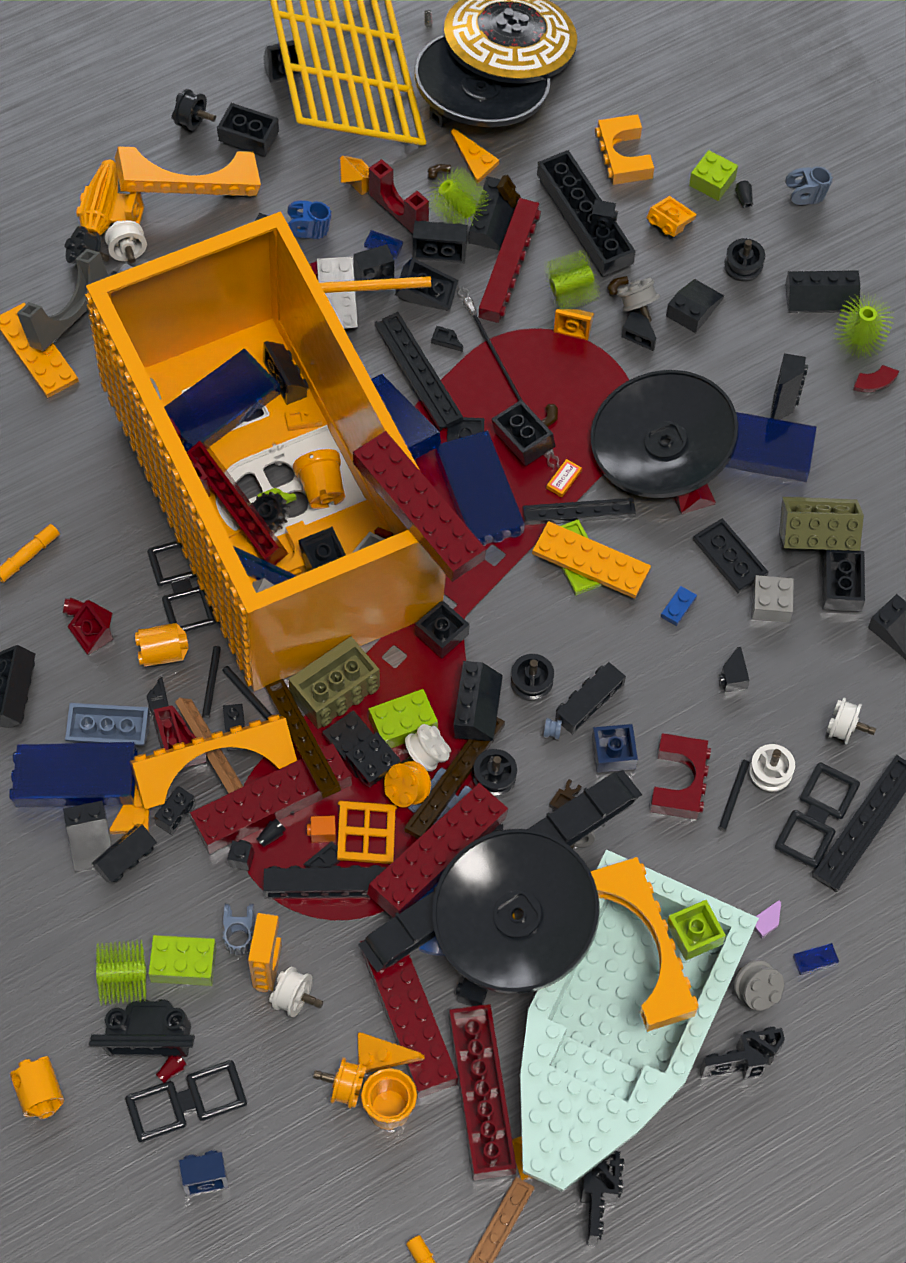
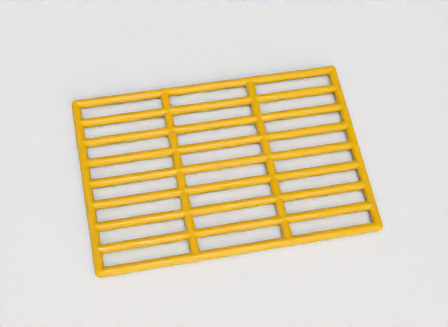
M270 0L296 122L298 124L421 146L426 145L423 126L391 0L384 1L392 33H387L384 30L377 0H371L378 31L370 29L363 0H357L363 27L355 26L349 0H342L348 24L340 23L335 0H328L333 21L325 20L321 0H314L318 18L310 17L306 0H299L302 15L294 13L292 0H285L287 12L279 11L277 0ZM281 18L288 19L290 22L299 65L290 62ZM296 21L305 23L314 68L306 66ZM312 25L320 26L330 71L321 68ZM327 28L335 29L345 74L337 72ZM342 31L350 32L360 76L352 75ZM357 34L365 35L375 79L367 77ZM372 37L380 38L390 82L382 80ZM387 40L395 41L405 85L397 83ZM293 71L301 72L311 119L302 117ZM308 74L316 75L326 121L318 120ZM324 77L332 78L342 124L334 123ZM339 80L347 81L357 127L349 125ZM355 83L362 84L373 130L365 129ZM370 86L378 88L388 133L380 131ZM385 88L393 91L403 135L395 134ZM400 91L407 92L418 138L410 136Z

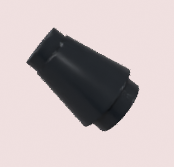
M747 180L738 182L735 191L743 207H751L753 205L752 185Z
M275 818L273 821L270 820L256 839L265 847L283 836V832L286 829Z

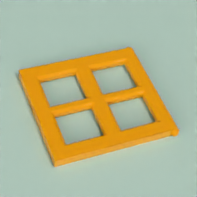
M339 801L337 860L391 864L394 859L395 809H397V806ZM347 809L365 811L364 827L347 826ZM370 811L387 812V829L369 828ZM346 835L364 836L363 853L345 851ZM369 836L386 837V854L368 853Z

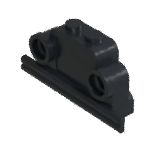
M141 999V1002L140 1000L130 1002L126 1006L125 1011L122 1008L111 1009L105 1016V1034H92L89 1042L90 1047H102L109 1056L188 1057L189 1048H193L195 1036L190 1035L191 1022L182 1009L174 1008L171 1002L165 999L158 1001H144V999Z

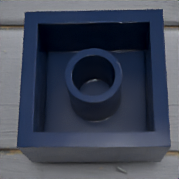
M633 724L593 727L592 742L597 773L636 769L638 756Z
M213 1150L206 1152L203 1156L187 1155L182 1160H179L182 1184L186 1196L229 1188L222 1152Z

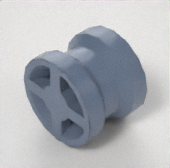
M546 718L544 737L548 738L551 736L559 740L562 720L552 721Z

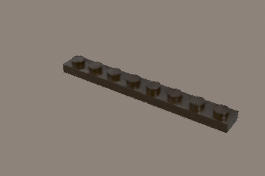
M281 679L266 685V691L279 716L286 718L291 739L322 798L341 791L338 780L284 680Z
M498 717L494 740L505 726V721ZM471 739L467 741L405 826L406 833L419 839L433 826L474 769L477 757L482 752L488 750L493 741Z

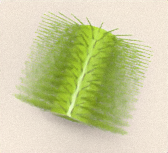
M447 173V180L443 179L444 182H442L440 187H432L439 188V190L435 191L439 194L437 197L440 200L436 199L437 202L434 204L441 210L439 212L442 213L444 211V217L446 215L448 218L445 221L449 222L448 220L457 223L458 221L461 222L460 218L462 217L463 223H465L464 218L465 220L467 218L468 225V218L470 217L471 219L475 211H478L476 208H479V205L476 204L478 201L475 198L479 199L481 194L474 188L476 186L473 185L471 187V181L470 183L469 181L466 182L467 176L466 178L465 176L461 178L462 175L460 174L457 176L460 178H455L456 181L453 182V176L450 175L451 179H448Z
M572 253L577 258L568 256L573 258L572 261L568 258H561L563 261L560 260L556 267L550 266L552 268L548 273L550 274L548 275L550 286L547 287H550L554 294V305L555 297L560 298L556 299V304L557 301H560L559 304L561 302L563 304L566 299L572 304L573 301L571 300L573 297L577 302H582L580 301L582 297L589 301L587 297L592 298V300L596 299L591 297L593 294L592 290L595 288L593 287L595 285L594 280L596 279H594L593 270L588 266V261L585 263V256L579 261L581 256Z
M869 293L868 306L866 302L863 305L861 304V307L860 304L856 303L858 307L855 308V312L849 306L847 308L852 312L840 310L848 313L850 316L839 314V316L846 317L848 320H837L843 321L847 325L836 323V325L843 326L846 329L835 328L839 331H847V333L842 334L843 336L849 334L848 337H844V339L849 338L844 342L846 343L850 340L849 345L851 343H855L856 346L858 345L857 350L860 348V354L862 345L867 344L871 348L868 341L873 346L875 345L872 342L878 343L875 339L886 342V340L880 339L877 335L888 337L879 331H885V329L881 328L883 326L890 329L892 327L881 324V322L892 324L893 322L882 320L881 318H894L882 316L881 314L885 313H879L881 309L876 311L874 309L876 308L875 304L873 305L874 307H870L869 302L871 299L869 300Z
M128 940V961L126 960L125 942L122 944L123 949L121 943H118V951H116V944L114 942L115 949L113 951L115 955L112 954L110 942L109 957L107 942L105 943V957L103 943L101 942L102 948L97 943L96 978L99 985L98 996L100 1004L103 999L104 1003L105 1000L107 1002L106 995L108 996V1001L110 999V1003V996L114 998L115 1003L116 994L120 1003V990L124 1003L125 989L128 1003V986L130 987L131 1003L133 991L135 1002L138 998L137 993L139 994V1000L140 998L142 999L141 982H143L144 1001L146 1000V963L142 940H140V952L138 950V941L136 940L135 953L132 940L131 957Z

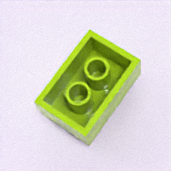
M424 689L369 708V720L375 733L378 732L390 748L405 744L406 736L411 733L415 734L418 727L422 724L438 728L437 718Z
M153 935L149 966L151 983L213 986L217 949L215 939Z

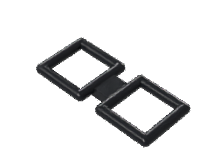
M177 541L151 547L147 550L157 585L163 587L171 584L173 590L172 594L162 597L169 624L177 623L171 601L200 594L208 619L180 627L185 632H190L215 625L216 621L212 614L213 608L212 605L208 606L204 590L201 591L199 586L192 588L190 579L196 578V574L193 575L189 571L167 578L162 576L156 554L182 547L181 543L178 544Z
M817 763L800 796V800L811 807L807 814L798 810L792 811L775 843V849L812 868H817L836 833L835 829L826 825L825 822L829 815L839 820L843 819L860 786V782L826 764ZM822 772L851 785L838 810L810 797ZM797 819L826 833L813 859L784 845Z
M228 1060L188 1074L186 1081L189 1089L178 1093L174 1083L167 1081L127 1095L125 1101L137 1140L143 1143L185 1128L187 1123L184 1114L193 1111L197 1112L200 1121H206L245 1107L247 1099L234 1062ZM228 1070L238 1100L205 1111L196 1080ZM167 1091L177 1122L144 1133L135 1102Z

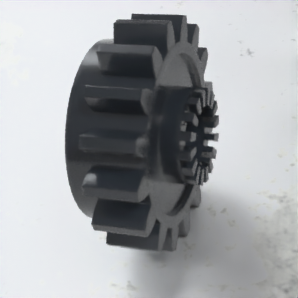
M262 493V496H257L254 503L252 502V505L274 533L277 532V527L283 528V522H288L285 517L290 516V513L286 511L290 506L286 504L287 500L278 493Z

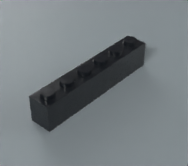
M337 865L330 866L329 868H321L320 866H310L309 868H301L299 866L280 868L278 866L264 868V899L370 898L367 895L369 884L386 867L372 865L370 867L353 865L349 868H341Z

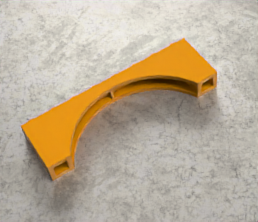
M118 147L115 155L121 191L257 196L261 186L254 152L237 151L234 159L223 169L211 174L197 176L182 175L162 169L147 160L135 147Z
M275 714L269 716L268 720L263 722L260 720L249 722V726L243 728L241 725L234 726L226 733L218 731L212 733L211 737L206 739L197 737L192 739V743L189 744L181 742L172 745V749L165 750V748L154 750L152 755L140 754L134 756V760H131L130 764L142 807L148 809L165 804L168 789L178 772L191 760L205 752L226 747L244 748L265 756L278 769L297 761L286 718Z
M638 857L590 871L594 878L599 898L618 903L633 912L645 924L655 941L660 964L659 978L652 994L641 1005L640 1015L646 1031L648 1032L695 1017L699 1008L698 1001L695 996L691 995L689 990L691 989V984L688 977L683 975V963L680 957H676L674 952L676 950L674 940L672 938L669 939L667 934L668 925L665 919H661V908L657 900L654 901L652 896L654 891L651 882H647L645 878L646 869L644 864L640 863Z

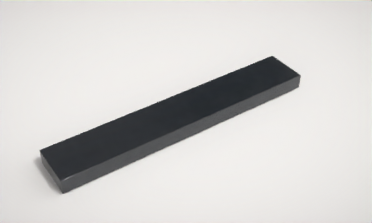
M634 498L525 505L523 506L525 525L547 524L548 521L561 523L572 522L578 519L579 521L636 517Z

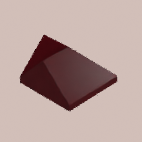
M708 484L692 492L673 497L681 515L716 504Z
M90 600L85 601L67 626L87 654L93 653L113 640L109 628L113 613Z

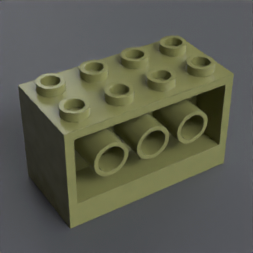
M782 497L779 533L784 548L860 551L864 514L857 499Z
M351 636L288 679L289 691L296 704L315 727L319 729L322 726L329 725L336 716L345 714L349 707L359 704L368 694L375 693L380 687V669Z

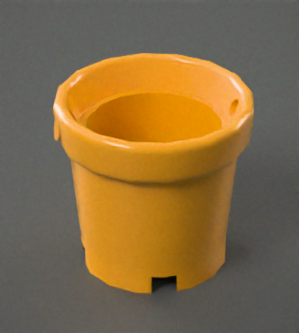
M321 449L302 455L293 463L294 473L300 479L309 505L312 508H328V503L334 501L336 505L346 497L340 473V454L336 450Z
M392 1068L378 1070L370 1075L363 1085L361 1093L363 1109L372 1118L373 1123L381 1129L393 1130L398 1126L401 1127L415 1108L417 1100L416 1086L411 1078L401 1070Z

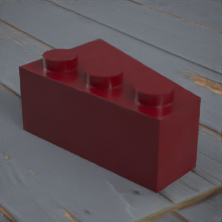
M173 705L153 709V721L161 748H165V750L172 749L174 744L181 742L189 744L192 743V739L196 738L187 728L186 723ZM207 752L197 756L183 768L206 763Z

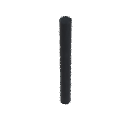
M213 646L202 713L203 718H210L221 651L220 646Z
M225 666L222 669L225 675L260 714L268 720V717L272 716V714L231 668Z
M743 759L718 827L721 831H726L750 763L748 760Z

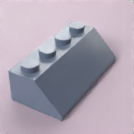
M70 703L65 741L145 746L151 718L149 708Z

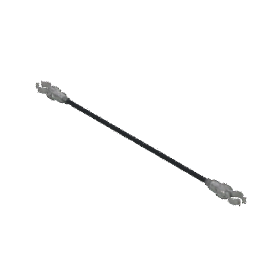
M458 288V297L463 300L464 308L476 320L518 401L522 400L477 317L474 302L471 297H468L469 291L463 288V292L468 294L465 298L459 294L460 289ZM551 449L544 454V457L548 458V465L554 469V464L549 462V458L552 457L559 463V458L554 455V450Z

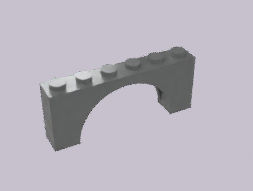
M86 249L75 259L78 269L76 288L72 298L60 312L48 316L42 306L30 302L17 312L30 347L44 351L88 310V303L85 298V294H87L86 285L109 277L100 252Z

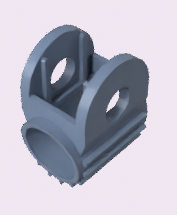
M820 166L799 168L790 172L785 182L789 188H796L791 195L792 202L797 205L819 204V202H822L832 184V173H829V170ZM802 176H803L802 179H800V180H795L797 177H802Z
M225 904L223 918L225 931H223L224 937L222 938L226 949L236 956L248 954V951L251 949L254 933V904L247 906V917H232L231 906ZM241 931L249 935L246 943L241 946H233L229 943V938L235 932Z

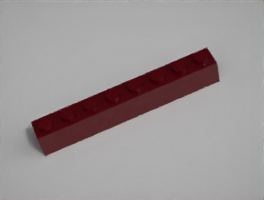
M519 198L481 300L478 318L499 323L501 317L505 316L507 309L505 305L510 302L512 295L510 291L516 286L517 279L515 277L520 275L521 261H525L526 247H530L532 240L530 236L536 230L537 224L535 222L540 220L541 210H539L538 202Z
M199 441L187 451V455L194 464L199 462L208 477L209 485L264 560L275 566L288 555L287 550L211 448Z

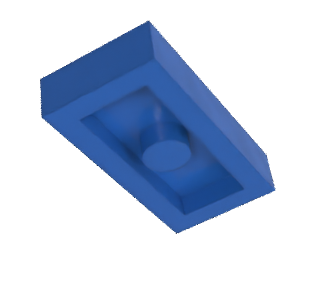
M680 586L661 613V618L677 626L696 600L697 595Z

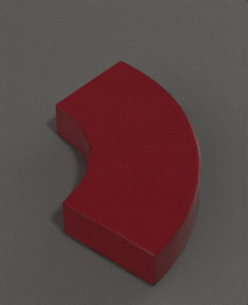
M882 365L874 373H859L853 390L869 393L887 388L895 381L899 370Z

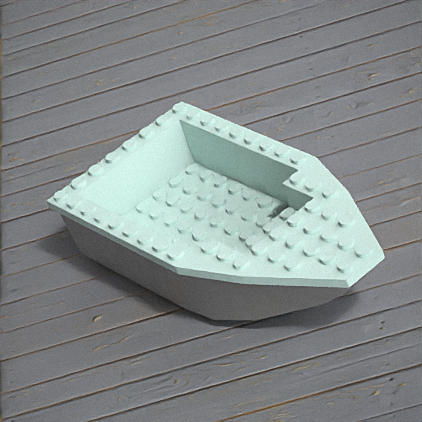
M606 849L597 869L629 859ZM645 867V878L647 882L650 881L654 891L652 896L654 901L657 900L659 902L662 920L665 919L667 923L669 915L707 899L726 935L723 945L685 961L668 929L669 939L672 938L676 946L674 951L676 957H680L683 963V975L688 977L691 989L689 990L691 995L696 997L699 1008L695 1017L647 1032L640 1015L641 1005L652 994L659 978L660 964L655 941L645 924L633 912L618 903L599 898V925L594 941L586 956L563 979L548 987L539 989L528 1009L520 1074L522 1165L524 1174L563 1192L638 1134L684 1086L757 924L758 917Z

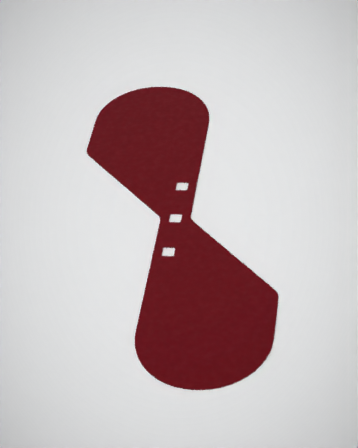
M541 328L510 331L490 339L521 399L542 421L547 417L545 407L548 404H555L558 408L557 421L548 427L554 435L556 445L552 449L553 455L559 458L558 463L549 454V462L554 464V469L548 465V458L545 455L540 456L525 466L495 433L492 418L519 401L487 341L471 350L441 379V382L463 417L484 418L483 483L446 481L448 428L445 427L439 431L421 400L413 408L415 455L419 470L486 550L491 545H494L506 554L496 566L484 560L453 582L446 575L444 595L457 604L453 610L464 620L468 613L530 551L547 524L525 525L523 506L577 502L603 475L595 461L591 446L593 420L604 400L615 389L629 381V378L608 353L586 339L556 333L552 329ZM567 459L580 466L582 471L563 497H560L546 489V487ZM414 623L381 637L366 653L380 669V687L375 693L365 696L359 704L349 707L345 714L336 716L325 727L322 726L317 729L306 715L304 719L320 749L330 745L322 735V732L353 710L372 733L375 734L369 720V708L424 689L437 718L440 735L451 748L447 761L439 762L435 770L427 771L432 780L440 768L448 769L469 740L458 739L454 735V719L463 661H466L464 640L461 641L445 657L441 658L415 635ZM392 646H396L407 655L396 668L382 659V656ZM293 743L297 760L302 759L295 744ZM405 744L391 748L400 758L401 763L410 756ZM264 756L252 770L244 786L279 769ZM473 770L455 795L459 796L465 786H469L471 789L475 787ZM350 772L351 786L295 812L294 815H289L279 820L286 830L283 832V836L269 845L263 847L256 839L264 828L240 839L250 842L253 846L255 853L250 871L247 872L258 887L262 890L264 888V868L278 866L280 868L299 866L305 868L304 863L330 843H312L311 836H307V824H311L312 816H335L336 842L333 843L338 846L339 801L395 805L385 794V777L371 787H368L362 783L360 778H355ZM397 806V809H395L393 862L418 840L405 832V826L414 815L409 810L410 806ZM347 809V826L364 827L365 811ZM370 811L369 828L387 829V812ZM346 835L345 851L363 853L364 836ZM369 836L368 853L386 854V837ZM342 860L337 866L349 868L353 865L361 867L379 865L387 868L390 864ZM371 897L274 899L279 904L302 915L332 921L362 919L385 911Z

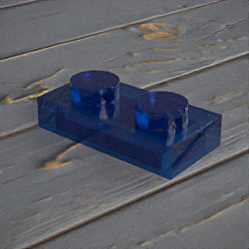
M371 230L364 242V247L372 249L387 244L392 256L397 258L403 247V241Z
M832 943L793 955L800 975L839 964V959Z

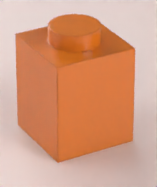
M335 816L311 817V824H307V836H311L312 843L336 842Z

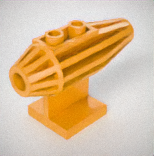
M104 160L90 184L85 186L84 193H81V204L77 207L76 214L79 217L81 226L86 227L88 232H97L102 235L109 228L110 224L116 221L128 220L140 224L144 204L141 192L118 193L116 163L113 160Z

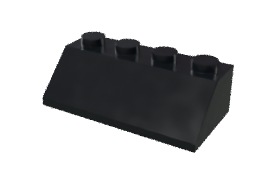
M486 177L483 190L487 193L483 196L485 198L484 201L478 203L479 208H476L478 211H475L469 229V244L495 250L501 249L516 208H511L508 200H504L501 193H499L497 187L501 179Z
M859 270L788 271L785 282L788 313L843 312L840 310L852 312L847 308L848 306L854 309L855 312L856 309L852 305L858 307L856 303L860 304V300H858L860 299L861 287Z
M784 353L774 391L769 424H774L793 413L794 407L799 405L805 376L808 371V365L805 364L806 357Z
M19 645L0 652V727L11 728L22 724L24 719V709L28 700L27 694L31 684L32 670L35 666L36 653Z
M463 661L454 719L455 738L494 741L503 675L483 662Z

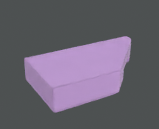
M780 900L756 916L759 919L754 929L761 938L778 927L781 908Z

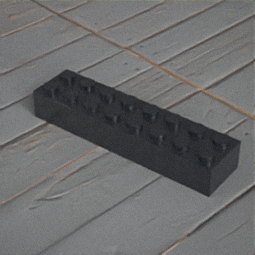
M566 150L539 161L537 176L602 276L634 264L636 251L616 221H613L612 228L591 224L595 199L601 200V198L570 151Z

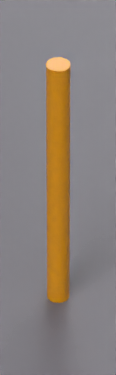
M431 276L320 283L324 293L431 287Z

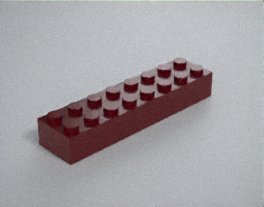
M384 431L353 452V464L452 582L485 560L486 548L387 431Z
M334 744L322 748L321 751L338 780L341 790L351 786V774ZM299 759L190 812V815L208 853L211 854L232 844V840L238 841L264 828L270 820L273 821L276 818L279 821L289 816L290 812L294 811L295 813L324 798H322L302 759Z
M480 783L477 784L369 884L367 895L394 918L397 912L400 914L417 903L439 882L448 864L462 849L475 840L493 832L506 819L509 808Z
M362 952L397 1045L424 1055V1060L405 1064L408 1074L416 1086L418 1099L458 1085L457 1073L410 955H407L394 965L376 972Z
M491 1004L450 1009L449 1022L473 1181L516 1175V1160Z

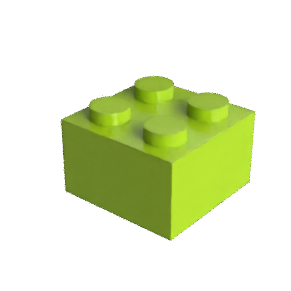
M708 150L691 172L689 186L719 201L736 179L738 165Z
M707 899L669 915L667 920L668 929L685 961L724 943L726 935Z

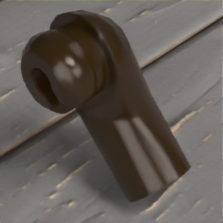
M436 164L430 167L427 171L429 172L428 178L436 179L437 173H451V165Z
M623 276L613 279L607 286L609 295H616L618 287L628 285V277Z
M548 404L545 407L547 417L542 422L547 427L558 419V408L555 404Z

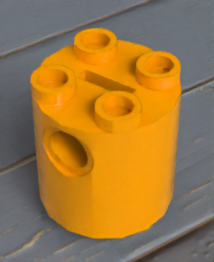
M177 623L138 629V632H135L136 646L141 647V651H138L139 664L144 665V667L183 661L189 649L187 634Z
M44 1056L32 1062L30 1059L21 1061L18 1064L19 1068L12 1071L10 1076L24 1116H38L39 1119L51 1117L65 1100L49 1056Z

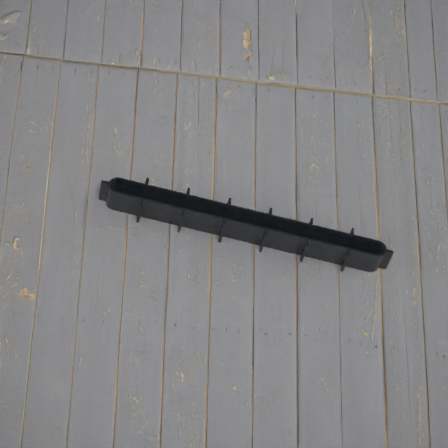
M622 769L617 773L608 775L589 789L584 788L583 793L551 814L548 812L545 818L528 829L552 835L567 845L572 846L600 826L604 827L606 822L629 808L642 796V793ZM436 887L432 893L399 914L397 912L394 918L371 932L364 941L358 944L376 972L394 965L415 950L419 951V947L436 937L432 919V906Z

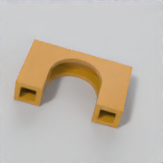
M638 114L598 120V126L595 128L596 138L600 140L599 149L603 151V163L608 167L607 176L611 178L613 185L653 179L654 165L650 154L625 157L618 154L613 148L619 142L641 138L642 125Z
M303 521L286 527V537L293 549L294 556L289 563L280 567H271L264 564L259 559L251 541L234 549L251 583L265 578L272 584L277 585L307 572L298 541L310 536Z
M262 913L257 914L248 962L253 988L260 992H268V990H274L282 939L277 937L279 917Z

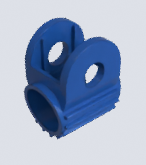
M295 201L288 206V215L290 218H293L288 223V226L295 237L323 238L329 231L332 211L330 207L322 202Z

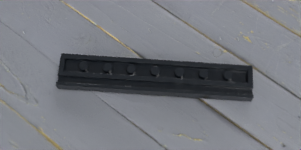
M399 312L382 318L379 322L375 321L377 330L439 431L442 428H448L462 422L463 416Z
M898 755L894 757L815 870L813 877L828 887L831 886L838 892L905 795L906 760Z

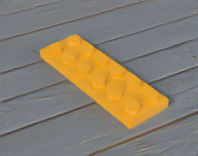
M22 303L0 315V332L44 395L49 398L79 382V379L54 343L44 351L30 347L17 312L26 305Z
M549 521L532 551V554L634 599L638 595L651 569V565Z

